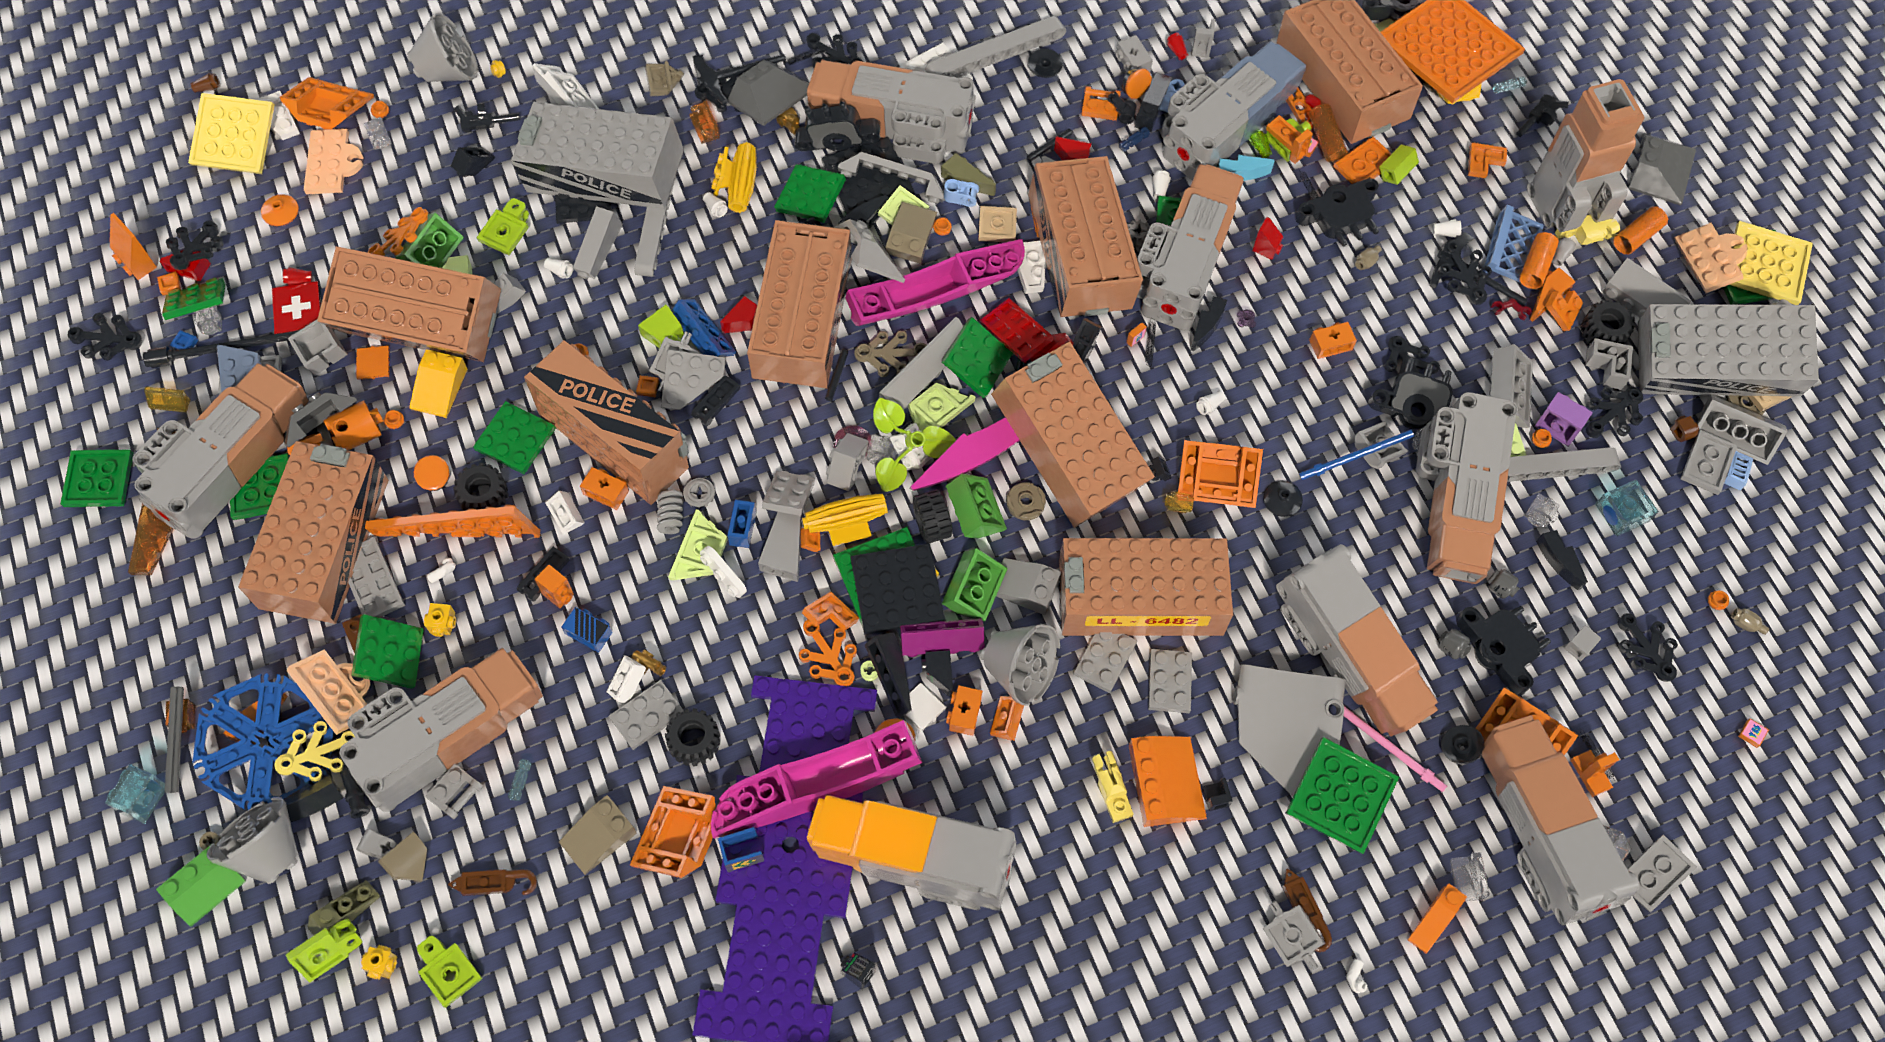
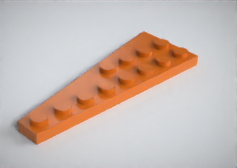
M505 505L498 508L486 507L479 510L467 509V511L459 512L452 510L448 511V513L432 512L429 515L413 514L410 517L394 516L390 519L376 518L375 520L366 521L365 529L374 536L398 537L404 533L409 536L420 537V533L432 534L433 537H439L440 533H451L452 537H484V534L494 537L511 534L515 535L516 538H522V534H533L535 538L540 537V529L514 505Z

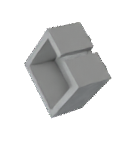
M317 320L288 338L304 367L315 376L330 367L328 363L334 364L348 355L333 329L317 322Z

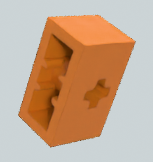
M1345 322L1335 323L1326 328L1319 327L1315 329L1309 341L1317 359L1353 350L1357 340L1349 323Z
M591 467L580 485L583 495L615 510H618L629 492L624 479L618 476L615 478L609 475L607 471L603 469L598 470Z
M548 565L535 578L542 595L558 608L567 605L571 601L574 593L567 578L552 566Z
M958 685L957 692H953L951 704H954L953 711H948L946 723L950 724L949 731L974 736L982 700V690ZM963 708H967L965 713H961Z

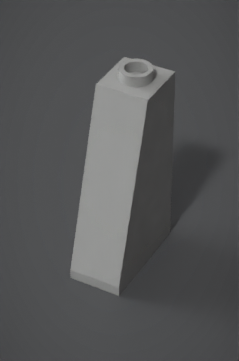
M597 206L595 208L573 269L581 278H596L622 228L623 223L613 211Z
M777 512L758 562L760 571L798 582L802 515Z

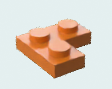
M1471 143L1469 147L1468 176L1486 178L1488 175V164L1506 165L1507 148Z
M1575 290L1568 291L1565 298L1557 291L1552 292L1546 308L1561 329L1569 331L1583 302Z
M832 592L806 606L802 611V614L815 626L830 618L843 631L856 624L859 619Z

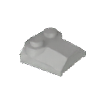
M1384 421L1359 431L1355 435V447L1357 450H1360L1395 435ZM1399 442L1363 457L1371 467L1379 469L1385 463L1406 454L1408 450Z

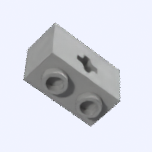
M1136 35L1117 43L1115 54L1117 59L1124 65L1126 72L1133 66H1137L1138 69H1147L1151 72L1153 60Z

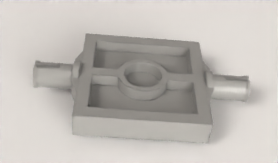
M685 331L681 341H673L667 337L664 338L649 370L650 373L660 377L662 380L658 391L663 392L667 350L701 354L691 349L688 345L692 334H688Z
M1277 901L1270 904L1269 907L1276 917L1272 923L1262 929L1285 965L1289 967L1297 961L1304 960L1310 971L1318 968L1319 966L1311 955L1317 948L1324 945L1325 942L1301 905L1296 906L1290 911L1283 912Z

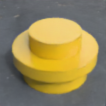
M492 61V65H490L492 74L496 75L497 78H501L506 73L502 61Z

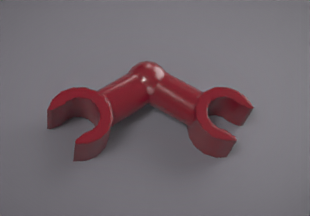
M1513 298L1505 302L1495 301L1490 307H1499V310L1494 315H1499L1504 309L1512 307L1518 312V317L1524 321L1527 316L1523 312L1528 315L1532 313L1531 308L1521 306Z

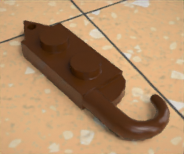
M526 869L462 872V875L450 882L448 886L461 892L463 896L501 894L510 892L513 889L516 878H528L531 882L530 887L522 891V895H528L536 888L537 877L532 871Z
M1286 869L1285 884L1282 888L1292 907L1295 908L1301 905L1316 930L1319 929L1325 944L1315 951L1325 952L1331 946L1332 936L1323 919V915L1304 877L1300 878L1289 869Z

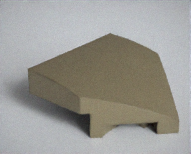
M667 61L664 64H646L645 71L650 96L668 95L684 76V73L669 66Z
M413 831L378 862L393 880L422 882L427 848Z

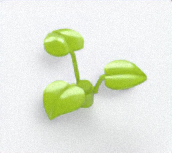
M879 398L874 406L873 419L878 430L888 434L895 429V431L907 435L905 444L908 448L895 461L887 457L880 460L876 465L875 475L884 492L898 488L905 481L907 468L905 465L900 464L899 461L912 449L923 446V451L930 458H940L956 441L949 432L937 426H928L922 432L916 431L913 433L909 430L906 431L898 428L897 426L902 425L904 422L905 413L902 407L893 401Z

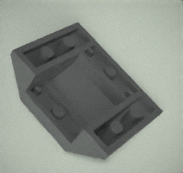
M763 60L737 78L729 95L728 104L764 126L805 98L809 83L780 65Z
M1644 133L1639 147L1642 149L1640 158L1631 176L1628 189L1681 206L1696 149Z
M319 392L309 398L310 403L305 406L301 403L292 409L294 414L289 418L284 440L285 446L290 447L295 444L296 441L305 437L306 433L323 423V420L327 419L328 416L341 412L356 402V398L331 393L320 394Z

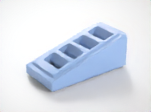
M1736 451L1724 484L1741 491L1748 481L1753 458ZM1737 458H1740V459H1742V460H1744V461H1747V463H1744V462L1738 460Z

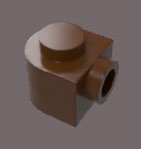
M1681 416L1674 421L1675 424L1670 429L1677 441L1684 442L1698 435L1699 426L1691 416Z

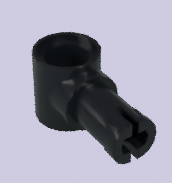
M1117 92L1111 93L1108 96V101L1119 113L1118 120L1123 124L1133 123L1137 104L1131 100H1123Z

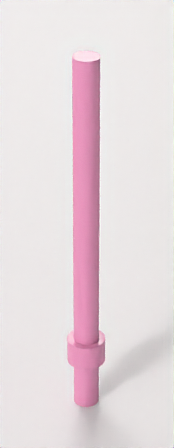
M1344 706L1345 718L1418 773L1423 781L1431 783L1441 792L1447 788V785L1435 777V773L1429 768L1426 770Z

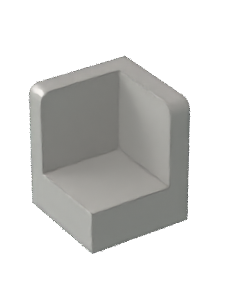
M1585 625L1564 649L1581 662L1597 645L1601 637Z

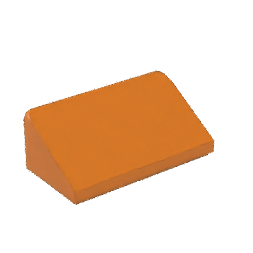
M1000 696L990 735L1014 741L1024 705L1018 704L1010 696Z

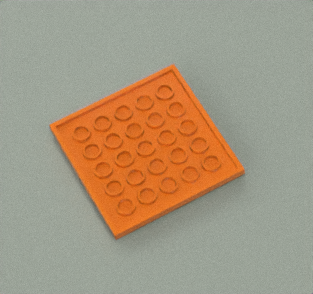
M1427 0L1381 31V34L1404 63L1452 104L1518 58L1525 51L1523 46L1465 0Z

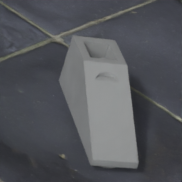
M505 273L493 283L501 288L495 314L514 305L526 292L517 278Z

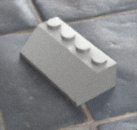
M1629 258L1624 261L1602 291L1609 298L1621 302L1620 305H1626L1627 309L1631 310L1639 318L1643 316L1650 304H1690L1691 302L1690 299Z
M1515 344L1494 349L1491 360L1493 367L1490 376L1492 383L1489 394L1495 398L1513 401L1518 407L1515 424H1517V427L1529 428L1533 361Z
M1712 394L1704 405L1697 421L1699 431H1705L1738 445L1737 452L1766 465L1769 464L1788 432L1785 425Z

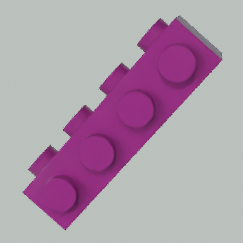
M982 619L900 625L903 656L915 657L925 654V652L950 651V654H956L959 651L977 652L985 648Z

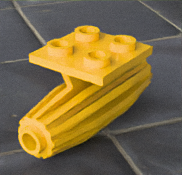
M748 142L739 144L733 161L727 159L729 147L724 148L723 154L719 153L714 169L715 178H713L711 189H714L713 195L716 197L720 188L728 187V207L736 213L745 212L754 188L757 169L756 148Z
M883 494L859 495L830 502L805 513V517L802 518L804 529H809L810 533L829 531L832 545L836 546L871 537L868 521L887 514L888 511Z

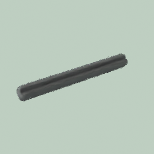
M180 686L170 688L165 792L176 793L179 790L184 688Z

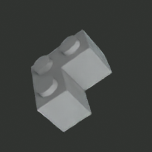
M1595 338L1587 349L1585 366L1603 369V386L1622 390L1630 380L1633 346Z
M849 433L843 439H839L837 447L832 448L829 456L832 461L826 471V475H828L827 484L846 491L850 490L855 483L858 467L866 456L868 440Z

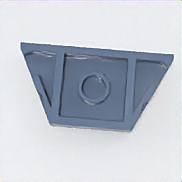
M217 345L221 393L228 387H235L257 363L261 365L258 353Z

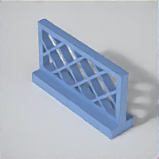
M1506 205L1498 215L1484 266H1489L1492 271L1521 283L1519 280L1520 276L1516 270L1523 269L1525 263L1520 255L1526 254L1528 257L1531 249H1528L1524 241L1530 240L1531 244H1533L1534 237L1542 232L1544 225L1513 212L1514 207ZM1512 218L1517 220L1521 226L1515 227ZM1528 227L1536 228L1537 232L1532 234ZM1523 229L1527 236L1522 238L1517 230ZM1513 232L1517 240L1511 241L1508 236L1509 233ZM1519 243L1523 251L1517 252L1514 244ZM1509 247L1512 255L1507 256L1504 248ZM1515 258L1519 265L1514 267L1510 259ZM1505 261L1509 269L1505 270L1499 267L1500 262Z

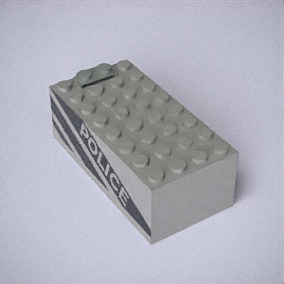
M533 102L528 117L524 120L518 135L519 141L511 162L526 192L554 196L561 193L567 194L572 198L583 197V199L664 209L684 149L672 117Z
M1650 304L1638 321L1639 386L1643 394L1802 396L1819 381L1815 305Z

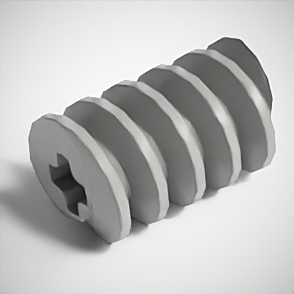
M666 490L658 495L657 530L660 533L676 534L680 532L678 528L683 525L682 521H680L683 518L682 514H680L683 511V508L680 506L683 504V501L680 499L683 497L682 492Z

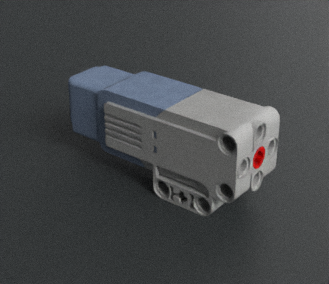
M1270 41L1255 55L1243 58L1217 82H1214L1205 74L1196 75L1172 95L1167 110L1170 115L1165 119L1161 130V136L1165 144L1163 157L1191 180H1193L1199 165L1218 167L1220 159H1227L1270 121L1274 117L1277 108L1291 94L1296 92L1306 70V65L1281 45Z

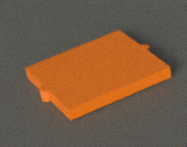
M371 346L370 348L357 349V380L368 378L374 380L378 377L389 376V346Z

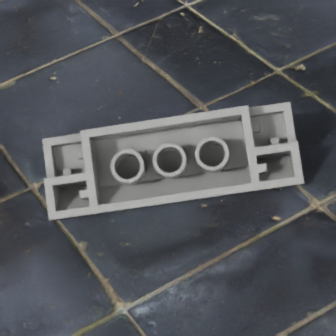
M955 317L879 392L880 398L899 404L903 410L909 403L915 400L917 395L922 390H925L930 382L937 378L946 367L941 362L963 328L961 321Z

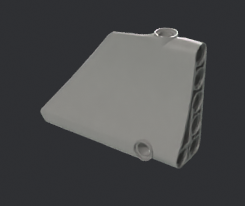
M1241 665L1238 686H1236L1233 695V704L1237 705L1239 743L1286 791L1294 796L1321 737H1325L1340 745L1346 680L1336 677ZM1330 704L1336 707L1335 715L1329 713L1328 708Z

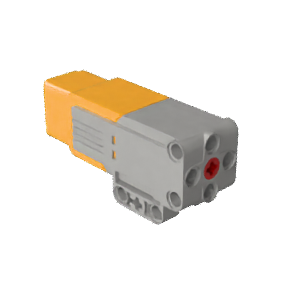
M826 795L825 799H818L807 835V840L812 850L821 859L852 866L854 870L868 877L917 888L919 894L925 898L973 910H980L981 907L993 910L1001 909L1005 889L1010 882L1012 861L1016 850L1015 833L1005 828L997 827L994 829L881 801H864V803H859Z

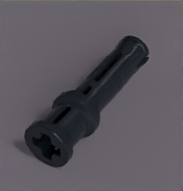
M338 756L337 758L343 762V769L340 771V775L346 790L345 801L349 803L351 809L350 817L354 819L361 818L370 812L363 798L365 796L364 791L359 789L358 783L341 756Z

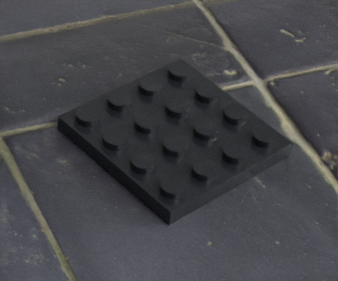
M889 137L882 138L877 143L863 144L821 158L826 171L841 174L838 171L840 163L861 152L901 164ZM860 163L856 176H845L846 181L838 195V199L845 215H847L856 207L874 198L884 195L890 198L899 186H902L914 196L915 191L909 179L899 178L898 174L893 172L890 174L883 173L876 167L869 169L862 166L863 163Z
M930 543L850 556L864 635L900 629L901 625L945 621Z

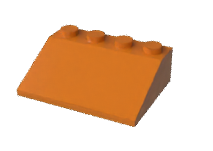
M1176 736L1131 738L1128 747L1143 827L1206 819L1207 816L1191 738Z

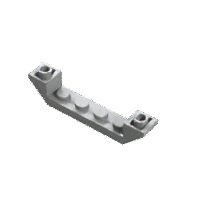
M863 152L838 165V171L846 177L856 176L859 164L863 163L862 166L869 169L876 167L886 174L896 173L902 179H908L909 177L915 179V182L925 185V183H929L925 198H928L929 202L935 204L943 203L944 195L932 173Z

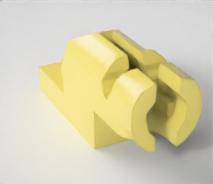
M1587 215L1580 227L1565 232H1559L1557 229L1555 235L1558 239L1570 238L1575 235L1581 245L1603 241L1604 238L1610 239L1615 237L1616 233L1620 232V226L1613 218L1596 223L1591 215Z
M1107 751L1106 756H1104L1107 765L1106 770H1103V761L1100 754L1094 756L1092 761L1099 779V789L1112 822L1115 823L1133 817L1134 814L1127 799V790L1112 751Z

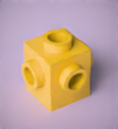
M430 603L428 614L424 616V626L433 636L451 635L452 628H455L456 625L454 609L451 605Z
M378 945L377 948L369 947L368 952H365L362 957L361 969L368 973L367 976L380 980L381 977L390 979L391 974L396 968L398 957L390 952L391 948L382 945Z

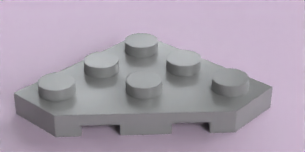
M667 350L661 408L675 410L684 408L688 403L723 378L726 358Z

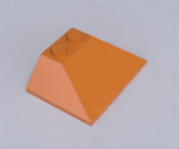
M310 77L280 96L281 102L298 121L310 126L322 127L325 130H332L374 98V94Z
M1184 440L1177 499L1256 508L1263 449Z
M1506 688L1502 689L1476 727L1482 734L1485 742L1495 727L1532 716L1534 720L1541 722L1556 752H1562L1564 755L1578 737L1577 734Z
M663 786L630 866L682 878L702 866L713 839L711 818L713 811L716 810L715 797Z

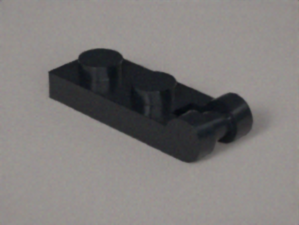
M724 375L693 409L691 416L695 419H700L701 423L705 426H709L713 418L740 390V385ZM705 409L708 410L707 414L703 413Z
M553 546L520 582L517 591L521 594H526L529 600L535 602L541 593L535 578L548 565L560 572L570 561L569 557ZM532 582L535 584L533 589L529 587Z

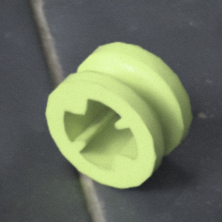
M871 660L861 665V676L866 681H874L878 677ZM868 667L873 668L871 675H867V671L864 672V670H868Z

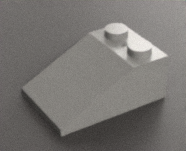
M1004 558L1002 565L1008 569L996 597L1046 615L1059 584L1061 571L1043 564Z

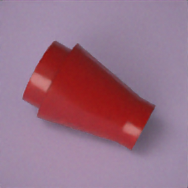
M1179 33L1170 35L1167 38V46L1179 60L1187 58L1188 53L1183 36Z
M292 267L283 269L284 284L290 286L312 282V271Z

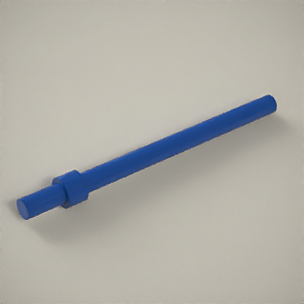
M1409 430L1324 464L1313 465L1314 468L1299 473L1300 477L1304 480L1315 475H1323L1327 470L1414 437L1412 430Z

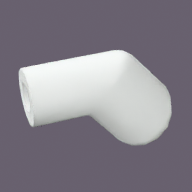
M444 559L442 561L443 566L427 574L428 580L434 583L454 571L455 563L453 559Z
M1353 959L1346 977L1354 992L1363 993L1367 989V984L1361 979L1359 974L1364 963Z

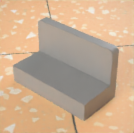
M1211 19L1209 29L1197 27L1191 56L1209 58L1214 37L1215 19Z

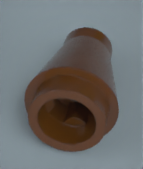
M208 73L190 83L195 93L214 91L221 86L219 78L215 73Z

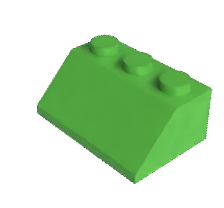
M435 212L428 215L426 222L419 224L415 231V234L418 236L417 239L412 243L406 242L402 252L396 255L395 258L442 268L464 237Z
M961 474L946 485L949 498L952 501L955 514L961 525V531L965 537L979 539L1007 529L988 478Z
M977 548L965 551L942 604L957 614L986 621L1008 568Z
M209 847L156 889L166 903L189 926H193L246 882L240 873L212 863L207 858Z

